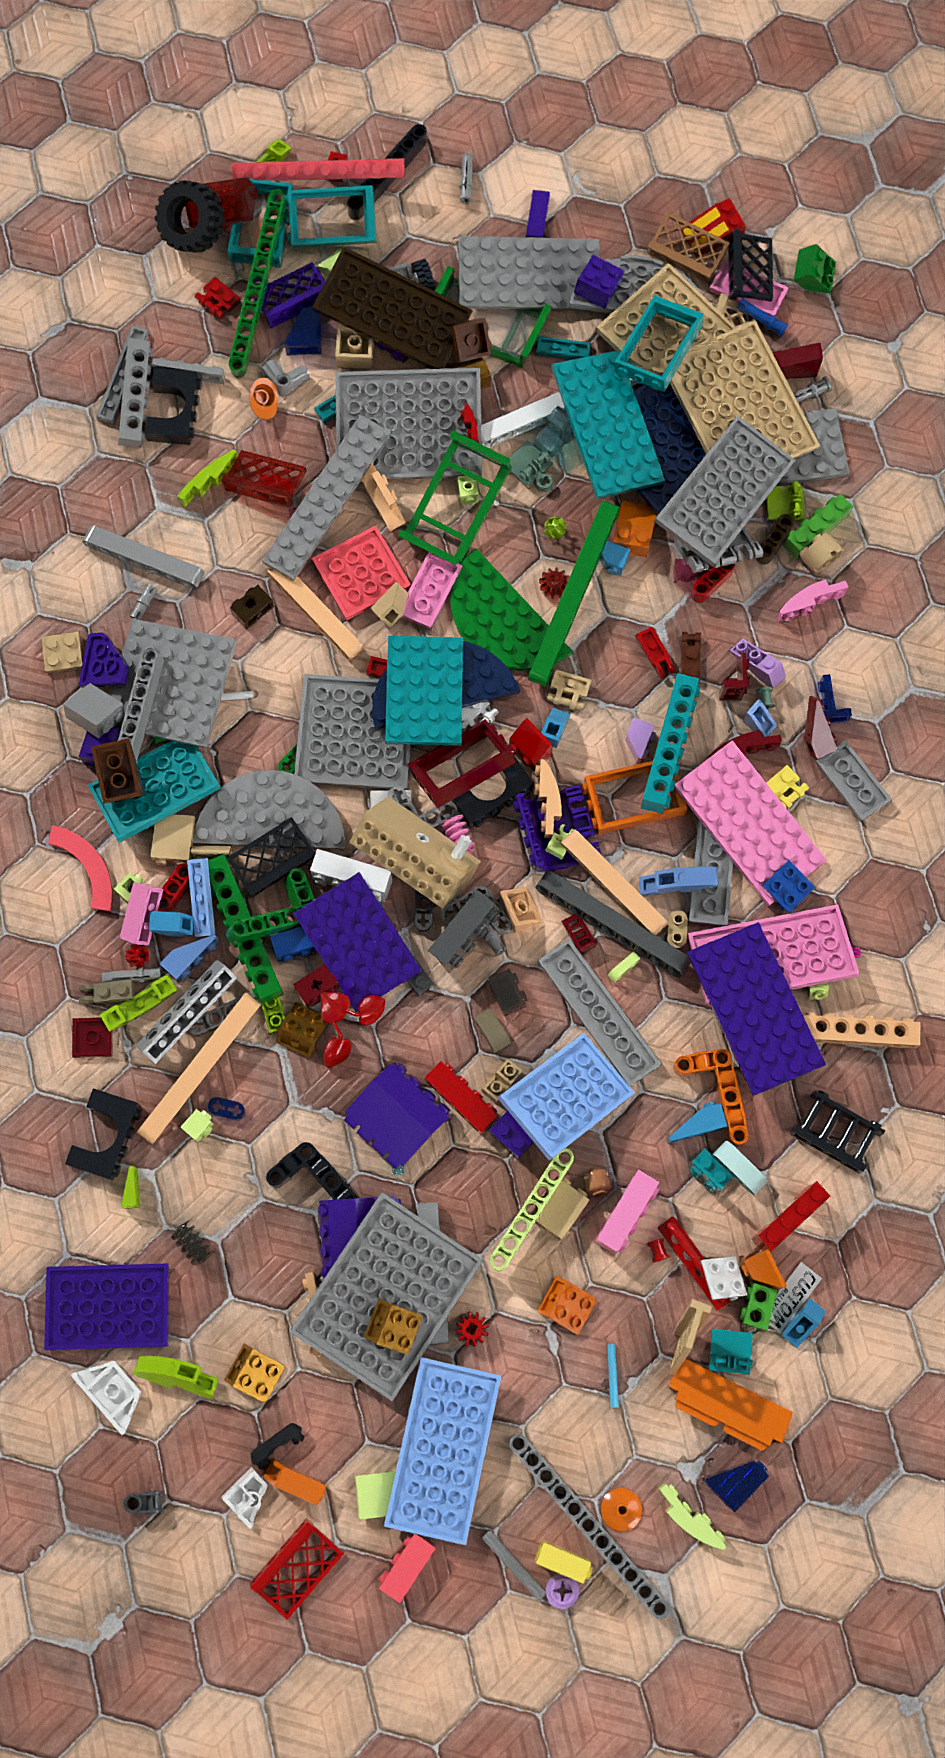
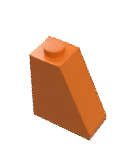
M271 1459L263 1478L273 1486L315 1505H318L319 1501L324 1498L326 1485L321 1481L277 1459Z

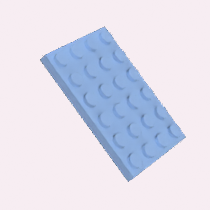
M583 1033L501 1094L498 1099L550 1161L629 1099L635 1092L586 1034Z

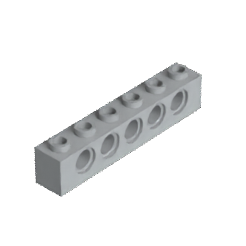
M128 338L118 439L119 446L140 448V442H144L145 431H142V425H146L147 414H143L144 408L147 409L148 398L145 397V392H149L150 381H146L147 375L150 376L151 365L148 364V359H152L153 348H149L150 341ZM140 358V359H142L143 361H142V362H138V361H136L135 359ZM134 375H140L141 378H135ZM133 391H137V392H139L140 394H139V395H134V394H132V392H133ZM131 408H136V409H138V411H137V412H133V411H131L130 409H131ZM129 425H135L137 428L132 429Z
M216 960L135 1046L156 1064L237 977L224 964Z

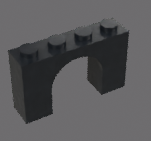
M155 368L152 382L154 392L180 396L185 400V407L180 414L172 418L147 416L145 427L147 441L190 445L191 438L194 439L195 436L193 423L197 421V411L195 410L196 406H199L200 397L198 390L202 388V379H199L198 372Z
M514 755L516 763L499 772L505 781L506 788L498 798L482 800L468 790L451 800L457 806L460 815L464 816L463 819L470 829L474 826L476 828L480 827L485 823V819L490 816L492 818L497 816L504 807H511L513 802L516 801L517 794L524 793V797L532 793L534 783Z
M93 1088L86 1107L89 1110L112 1117L118 1129L117 1138L110 1148L101 1152H92L72 1145L65 1165L114 1181V1178L118 1177L120 1173V1161L127 1154L128 1147L126 1145L128 1140L132 1139L135 1128L133 1126L135 1121L139 1120L142 1109H140L141 1105L137 1102Z

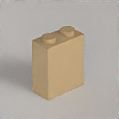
M173 814L155 824L151 849V859L155 864L165 866L167 863H172L178 866L182 863L187 864V860L192 859L191 848L194 845L193 837L197 823L194 816Z
M566 1178L562 1179L535 1222L560 1241H562L589 1202V1199L586 1198L588 1194L580 1188L577 1190L570 1186L572 1183ZM548 1190L545 1192V1194L543 1195L542 1198H545V1197L548 1196V1194H549ZM537 1207L534 1208L530 1215H535L538 1212Z

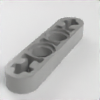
M248 993L250 996L256 999L253 993ZM242 996L204 1013L195 1023L201 1025L205 1023L202 1019L206 1018V1022L210 1027L207 1028L206 1025L200 1027V1031L197 1032L192 1030L195 1027L193 1024L188 1029L190 1033L199 1037L217 1029L228 1016V1008L236 1005ZM219 1014L221 1017L220 1021L217 1024H212L210 1022L211 1015Z

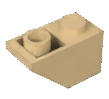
M395 582L371 609L391 628L404 615L409 593L399 583Z

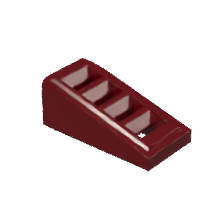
M572 915L561 921L580 954L596 947L597 943L582 918ZM576 919L578 920V923L569 927L568 923ZM581 926L582 929L574 933L572 932L573 929ZM584 932L585 936L576 939L575 936ZM586 939H588L589 941L583 945L579 944V942L584 941Z

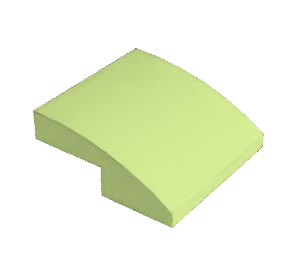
M396 1471L355 1476L359 1519L386 1516Z

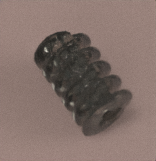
M189 1220L174 1231L171 1239H178L176 1242L178 1247L183 1245L181 1252H188L186 1258H193L191 1261L192 1265H200L212 1256L215 1251L207 1252L210 1245L202 1246L205 1239H197L200 1232L192 1233L195 1226L187 1227L190 1222Z

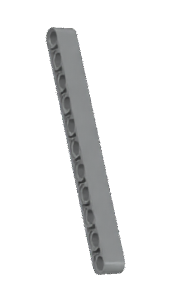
M522 1434L513 1435L509 1440V1447L648 1611L657 1619L667 1617L670 1609L665 1599L527 1438ZM518 1437L524 1440V1447L520 1450L515 1449L512 1444L513 1440ZM530 1454H536L538 1457V1462L534 1466L527 1464L526 1459ZM544 1470H549L552 1473V1478L548 1482H543L540 1478L541 1472ZM558 1486H562L566 1490L565 1496L562 1498H557L554 1495V1491ZM571 1503L579 1504L580 1509L577 1514L569 1513L568 1507ZM586 1519H591L594 1523L590 1531H586L582 1527ZM599 1536L607 1537L608 1542L606 1546H597L596 1541ZM615 1552H619L622 1555V1559L618 1564L611 1562V1555ZM628 1569L636 1571V1576L633 1580L625 1578V1572ZM645 1585L649 1586L650 1594L646 1597L640 1596V1588ZM658 1602L663 1603L665 1607L664 1611L660 1614L654 1612V1605Z

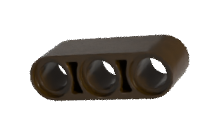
M781 515L761 542L762 550L769 555L756 558L758 563L762 565L769 564L787 539L786 536L791 532L794 525V519L791 515ZM771 538H777L779 541H773Z

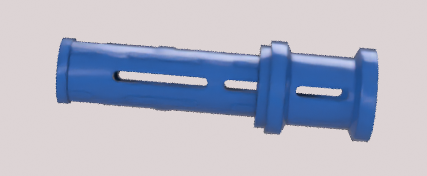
M742 298L740 303L743 305L738 304L737 309L764 324L766 330L773 331L781 338L789 324L782 323L776 319L775 315H768Z

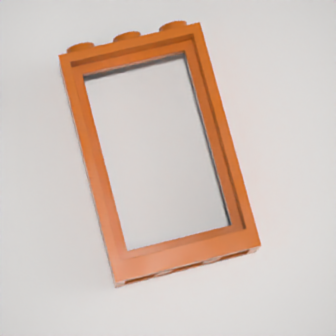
M653 761L585 776L584 783H582L583 793L587 794L589 799L586 801L589 812L592 811L593 818H591L594 829H597L598 835L686 815L688 810L687 804L674 788L673 792L669 791L673 807L664 809L663 814L649 812L604 823L594 785L649 773ZM673 775L672 780L676 781L675 784L680 781L679 775Z

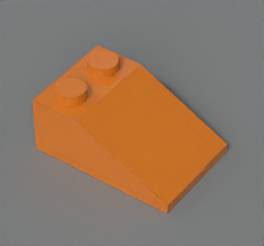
M622 500L612 543L629 548L631 555L647 558L656 513L649 505Z

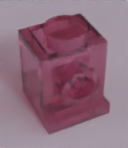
M675 559L673 583H677L678 580L691 582L696 580V577H700L701 572L694 573L690 566L685 563L684 559Z

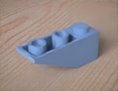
M212 935L173 949L160 963V966L178 983L182 980L185 981L191 975L190 971L204 961V956L216 949L219 940L216 935Z

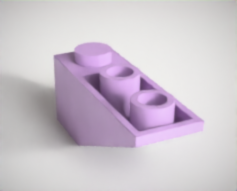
M741 639L730 650L738 660L742 652H746V659H749V670L760 681L773 689L786 677L782 662L744 639Z

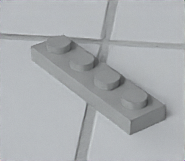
M165 358L152 359L153 371L155 368L198 372L199 379H202V381L224 384L225 381L224 370L217 366L208 367L199 363L189 364L183 361H170Z

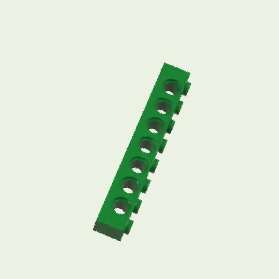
M222 854L208 860V867L212 884L210 886L213 898L216 896L219 903L216 906L220 914L224 913L226 920H223L228 930L234 921L251 916L227 859ZM218 876H224L221 882H216L215 880ZM225 893H232L229 898H222ZM231 910H239L238 914L234 916L229 915ZM234 929V932L240 935V933L237 932L236 929ZM256 938L240 943H232L234 948L238 947L240 950L238 958L241 965L245 964L248 969L245 975L249 983L253 981L255 988L252 991L256 1000L260 999L262 1004L283 996L284 993L261 939ZM253 943L251 949H244L245 944ZM254 960L261 961L257 967H252L251 963ZM267 977L268 981L265 984H259V979Z

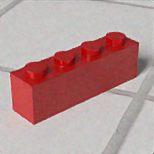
M440 1061L424 1077V1080L482 1135L497 1119V1110L490 1103L486 1105L481 1100L483 1096L477 1090L472 1091L468 1087L469 1083L462 1076L458 1078L453 1073L455 1069L448 1062L444 1064Z

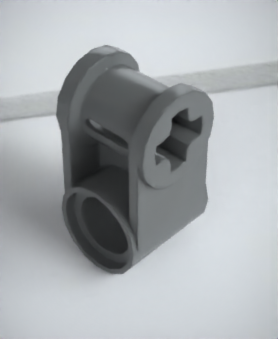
M164 1491L132 1493L125 1497L123 1507L126 1512L131 1514L164 1513L162 1508V1495ZM131 1497L138 1499L139 1506L137 1509L129 1507L128 1502Z

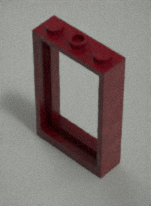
M484 719L462 732L461 746L440 745L412 761L408 766L414 779L438 809L516 762L513 757L515 752L510 744L506 745L507 743L503 735H498L496 727L493 724L490 725ZM486 737L500 752L439 789L426 773Z

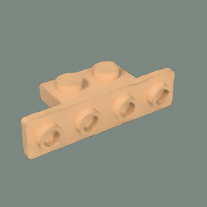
M372 464L361 481L388 529L393 531L406 522L395 502L398 499L394 491H389L386 486L389 483L385 475H380Z

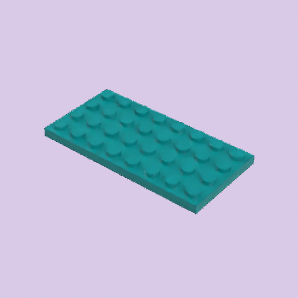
M618 351L555 363L551 366L596 499L657 486L665 482L630 379L615 373V360L620 354Z

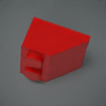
M526 718L509 738V744L512 746L515 754H519L523 758L522 762L528 768L531 767L535 771V766L539 765L541 759L546 761L551 757L552 743Z

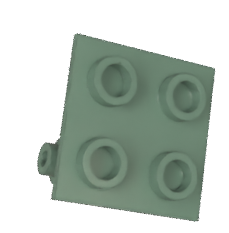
M526 441L509 457L511 459L509 464L512 467L510 472L527 487L535 482L540 474L546 472L553 463L548 459L550 455L546 451L544 453L540 452L529 441Z

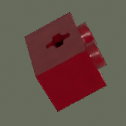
M324 964L294 983L293 986L306 1007L310 1005L313 1007L321 1002V993L337 992L339 982ZM316 983H317L318 985H320V987H321L320 990H317V989L314 987V985H315Z

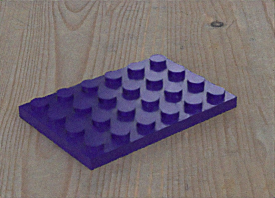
M360 872L293 913L325 965L339 982V987L349 997L350 1004L355 1012L358 1011L359 1004L365 997L369 995L381 997L422 971Z
M168 1263L46 1267L44 1350L168 1347Z

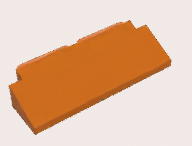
M688 1359L684 1360L675 1376L672 1375L667 1386L678 1391L675 1396L676 1408L711 1426H716L719 1422L723 1423L725 1433L759 1450H765L767 1446L771 1445L773 1439L783 1443L793 1414L792 1411Z

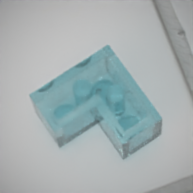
M559 405L546 417V426L534 438L533 445L540 452L544 453L546 451L550 455L549 460L553 456H557L561 452L562 446L565 443H570L574 437L567 413Z

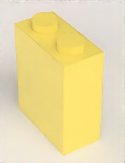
M542 1539L535 1557L536 1564L583 1584L585 1579H590L593 1567L588 1558Z

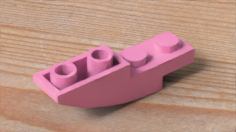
M825 579L806 587L783 606L777 617L778 621H790L798 615L807 616L812 613L816 603L822 604L831 598H842L848 589L847 582L843 581L828 586Z

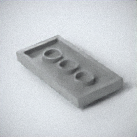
M847 741L838 745L837 750L816 760L815 764L860 822L892 801L891 797Z

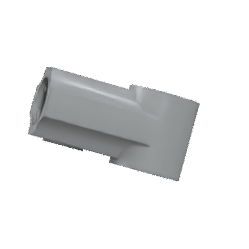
M271 359L263 366V371L275 384L280 396H288L293 388L310 380L307 369L302 365L288 373L283 371L276 360Z

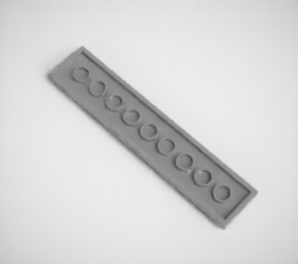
M362 415L358 417L263 558V564L293 581L296 579L391 437V431Z

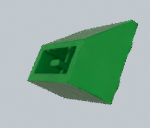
M817 244L799 249L794 281L806 290L831 293L836 261Z

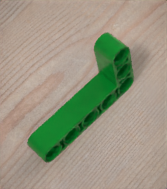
M294 868L284 879V886L292 907L234 921L226 931L228 941L240 943L301 927L293 913L315 900L304 871ZM287 916L291 917L293 922L288 920ZM270 920L273 921L276 924V926L272 925L270 923ZM252 925H255L258 930L253 929ZM234 929L238 930L240 932V935L236 934L234 932Z

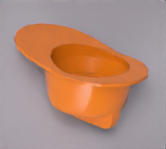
M267 378L256 379L252 384L249 394L251 409L257 417L268 420L273 418L277 412L278 391L271 380Z

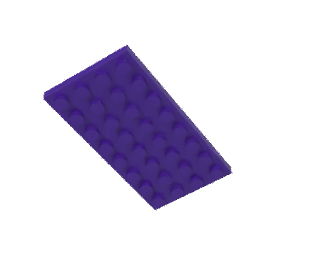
M759 922L687 952L752 1096H756L826 1065Z

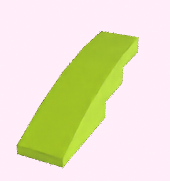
M231 450L202 469L177 495L179 504L186 508L195 494L203 497L211 484L219 487L239 460L237 451Z

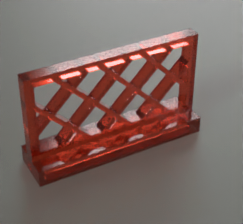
M241 450L228 475L224 474L222 482L226 491L291 508L293 504L292 498L307 469L301 465ZM244 457L252 460L243 465L241 463ZM262 462L268 464L267 466L262 467L260 469H258L257 464ZM255 466V471L246 474L244 469ZM278 466L284 468V470L277 473L273 471V468ZM271 470L272 475L262 478L261 473ZM240 471H243V473H244L243 476H240V477H235V476H234L235 473L240 472ZM299 471L298 475L290 477V472ZM287 474L289 479L282 482L278 481V477ZM256 475L260 477V480L255 482L249 480V478ZM273 479H275L277 483L272 486L265 484L266 482L271 481ZM290 483L292 485L290 491L281 488Z

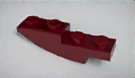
M761 730L749 732L722 744L708 758L732 740L744 756H746V752L748 754H755L759 750L765 749L766 751H774L779 748L782 742L781 735L762 737Z

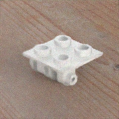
M736 1256L701 1260L712 1300L729 1298L730 1301H734L740 1296H747Z

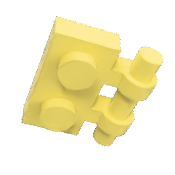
M788 765L767 782V785L786 809H789L797 798L803 797L805 795L804 792L809 789L806 783H803L800 787L796 785L800 778ZM790 789L793 793L785 797L783 794Z

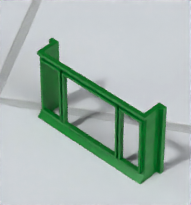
M452 430L449 436L452 442L405 531L401 529L398 536L456 566L457 563L461 565L512 467L509 464L511 459ZM461 446L501 466L494 481L490 482L450 462L457 447ZM447 467L489 487L465 535L423 514ZM420 519L462 540L455 556L412 535Z

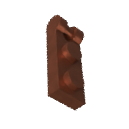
M682 632L681 674L699 678L698 683H700L701 632H695V634ZM687 641L694 642V646H687Z

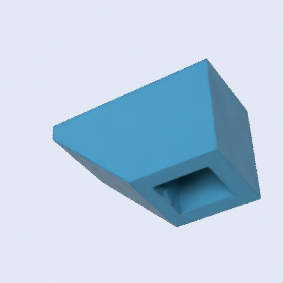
M556 708L551 710L541 731L552 743V747L555 748L558 747L571 715Z
M150 911L149 931L173 938L193 935L194 916L179 912Z

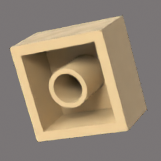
M338 324L336 342L337 367L372 369L374 340L342 324Z

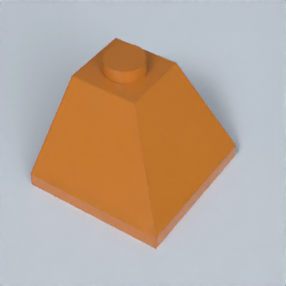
M769 1249L741 1261L743 1265L740 1267L745 1278L748 1277L750 1281L775 1290L787 1287Z

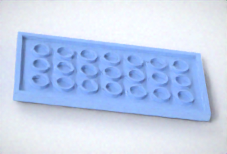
M421 1357L384 1527L466 1545L501 1375Z

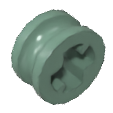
M540 474L536 480L537 489L541 492L551 490L552 477L548 474ZM544 480L547 481L545 486L541 485Z

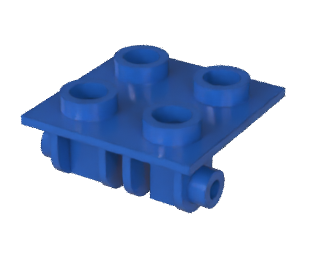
M790 860L763 885L766 891L779 903L778 907L782 911L785 909L789 914L815 888Z

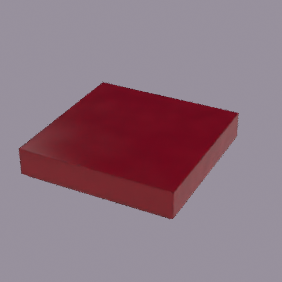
M101 1017L73 1018V1058L113 1057V1031L109 1032Z

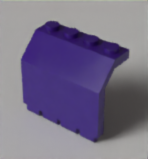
M400 1063L390 1064L374 1078L345 1111L348 1115L344 1118V1121L353 1130L358 1125L360 1126L356 1133L367 1143L372 1139L375 1140L371 1147L382 1157L388 1152L389 1155L385 1160L395 1169L400 1164L405 1166L429 1137L452 1117L449 1113L450 1109L443 1103L439 1104L435 1100L436 1096L430 1090L425 1091L420 1086L422 1083L414 1076L411 1078L406 1073L407 1069Z
M395 1195L389 1196L401 1204V1199H395ZM378 1197L319 1200L318 1214L321 1222L319 1234L322 1240L320 1254L323 1258L321 1274L323 1278H325Z

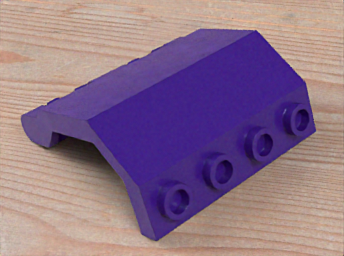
M581 785L561 790L559 793L562 816L559 821L554 820L553 834H558V829L564 824L563 831L565 833L575 829L585 839L595 836L588 808L585 806L572 809L571 806L585 800L584 795H582ZM524 793L517 794L513 805L515 812H519L521 819H518L521 831L524 830L526 834L524 843L526 849L530 848L531 855H529L531 866H535L536 871L554 872L580 865L567 851L562 860L545 851L551 840L543 838L544 832H540L541 821H544V814H541V805L545 801H537V798L525 799ZM591 842L590 844L601 854L600 848H597L599 847L598 842Z

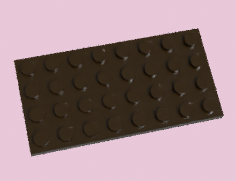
M344 246L312 307L313 311L431 369H445L455 349L451 326L468 321L473 310Z

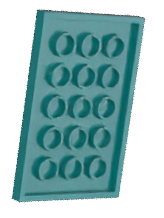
M388 636L385 744L461 746L463 637Z
M169 741L138 758L137 766L145 796L105 804L102 800L99 781L96 780L88 785L119 843L221 789L198 747L175 741Z

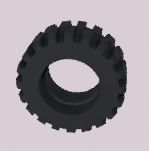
M180 180L170 184V188L166 187L163 190L164 194L159 196V204L155 207L157 211L155 221L158 223L156 228L158 232L162 233L160 237L163 241H167L168 246L179 251L196 253L213 247V242L217 243L220 239L218 235L222 234L224 230L222 224L225 223V218H223L225 211L224 207L220 205L222 203L220 197H216L217 193L210 189L209 186L198 182ZM190 200H193L198 208L199 220L196 228L188 234L182 226L181 213L184 206Z

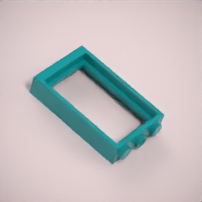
M252 178L240 179L227 250L229 262L253 263L256 249L238 247L247 192L269 195L272 190L279 189L285 196H288V190H293V184L271 182L269 180H254ZM286 207L272 267L281 268L289 226L286 221L289 207Z
M372 185L288 190V196H285L286 207H289L286 221L287 225H290V232L287 233L288 243H291L293 248L377 244ZM363 196L365 235L299 239L296 199Z
M654 295L615 360V373L622 377L633 379L637 383L651 386L655 390L665 392L703 326L704 314ZM655 314L690 327L662 376L626 363Z

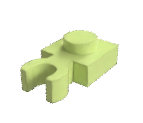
M564 824L558 829V834H553L545 851L561 860L566 853L561 842L573 831L571 829L569 833H565L563 831Z

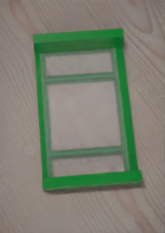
M447 266L435 292L459 303V279L454 278V268ZM545 304L542 311L469 308L473 310L469 320L486 318L489 326L488 335L492 343V354L490 356L523 368L525 360L528 358L552 306Z

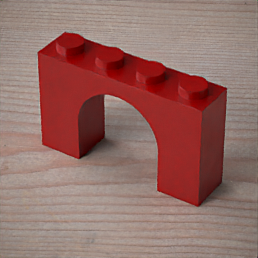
M818 1181L810 1184L795 1198V1201L771 1223L764 1226L751 1240L761 1251L767 1249L770 1252L773 1251L831 1197L830 1194Z

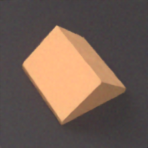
M527 887L500 892V901L511 921L514 933L542 922Z

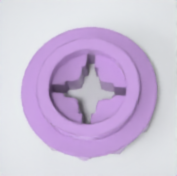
M562 1574L554 1575L546 1586L548 1601L559 1609H567L573 1606L579 1597L577 1581ZM562 1581L564 1582L565 1589L572 1591L565 1593L563 1600H561L560 1593L553 1591L561 1587Z

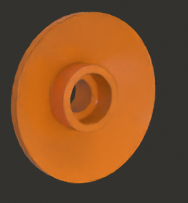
M616 1488L608 1492L603 1498L601 1515L604 1522L611 1529L621 1532L628 1531L639 1523L642 1516V1504L639 1497L633 1491L626 1488ZM620 1506H624L626 1508V1512L624 1514H620L618 1512Z

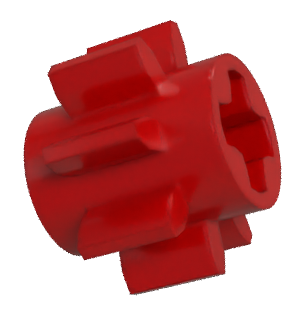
M131 944V949L126 950L125 960L130 963V967H144L143 962L149 961V951L144 948V945Z

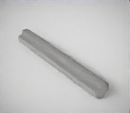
M488 1531L482 1537L485 1543L537 1600H541L546 1594L545 1590L491 1531Z

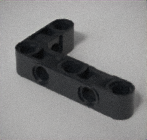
M309 1142L301 1143L293 1151L285 1155L266 1175V1180L270 1186L280 1188L290 1179L292 1180V1176L299 1170L307 1168L333 1200L358 1198L325 1157ZM305 1147L312 1149V1154L309 1157L302 1156L301 1152ZM275 1173L281 1175V1180L278 1183L271 1182V1176ZM334 1177L338 1183L335 1187L330 1188L327 1186V1180Z

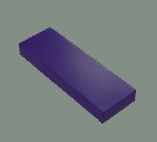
M533 190L526 231L527 238L544 237L550 198L549 191Z

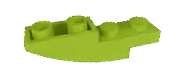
M140 1356L132 1374L169 1389L174 1385L208 1399H212L219 1378L201 1372V1366L160 1356Z

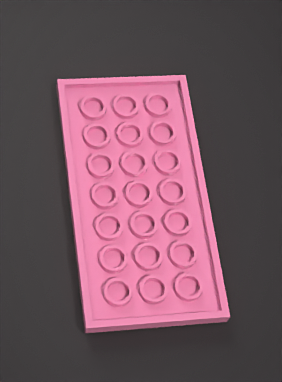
M733 740L674 786L767 906H770L776 900L766 891L763 885L788 860L805 877L827 860Z
M838 905L688 933L691 950L759 922L791 990L859 977L860 974ZM702 988L706 1006H710L708 998Z

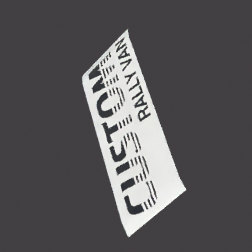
M800 1262L785 1282L787 1287L780 1289L776 1295L769 1325L780 1334L822 1279L802 1262Z

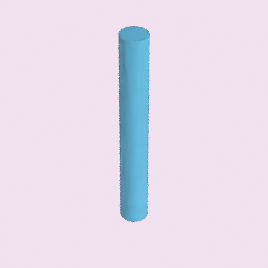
M607 1344L610 1408L619 1407L615 1344Z

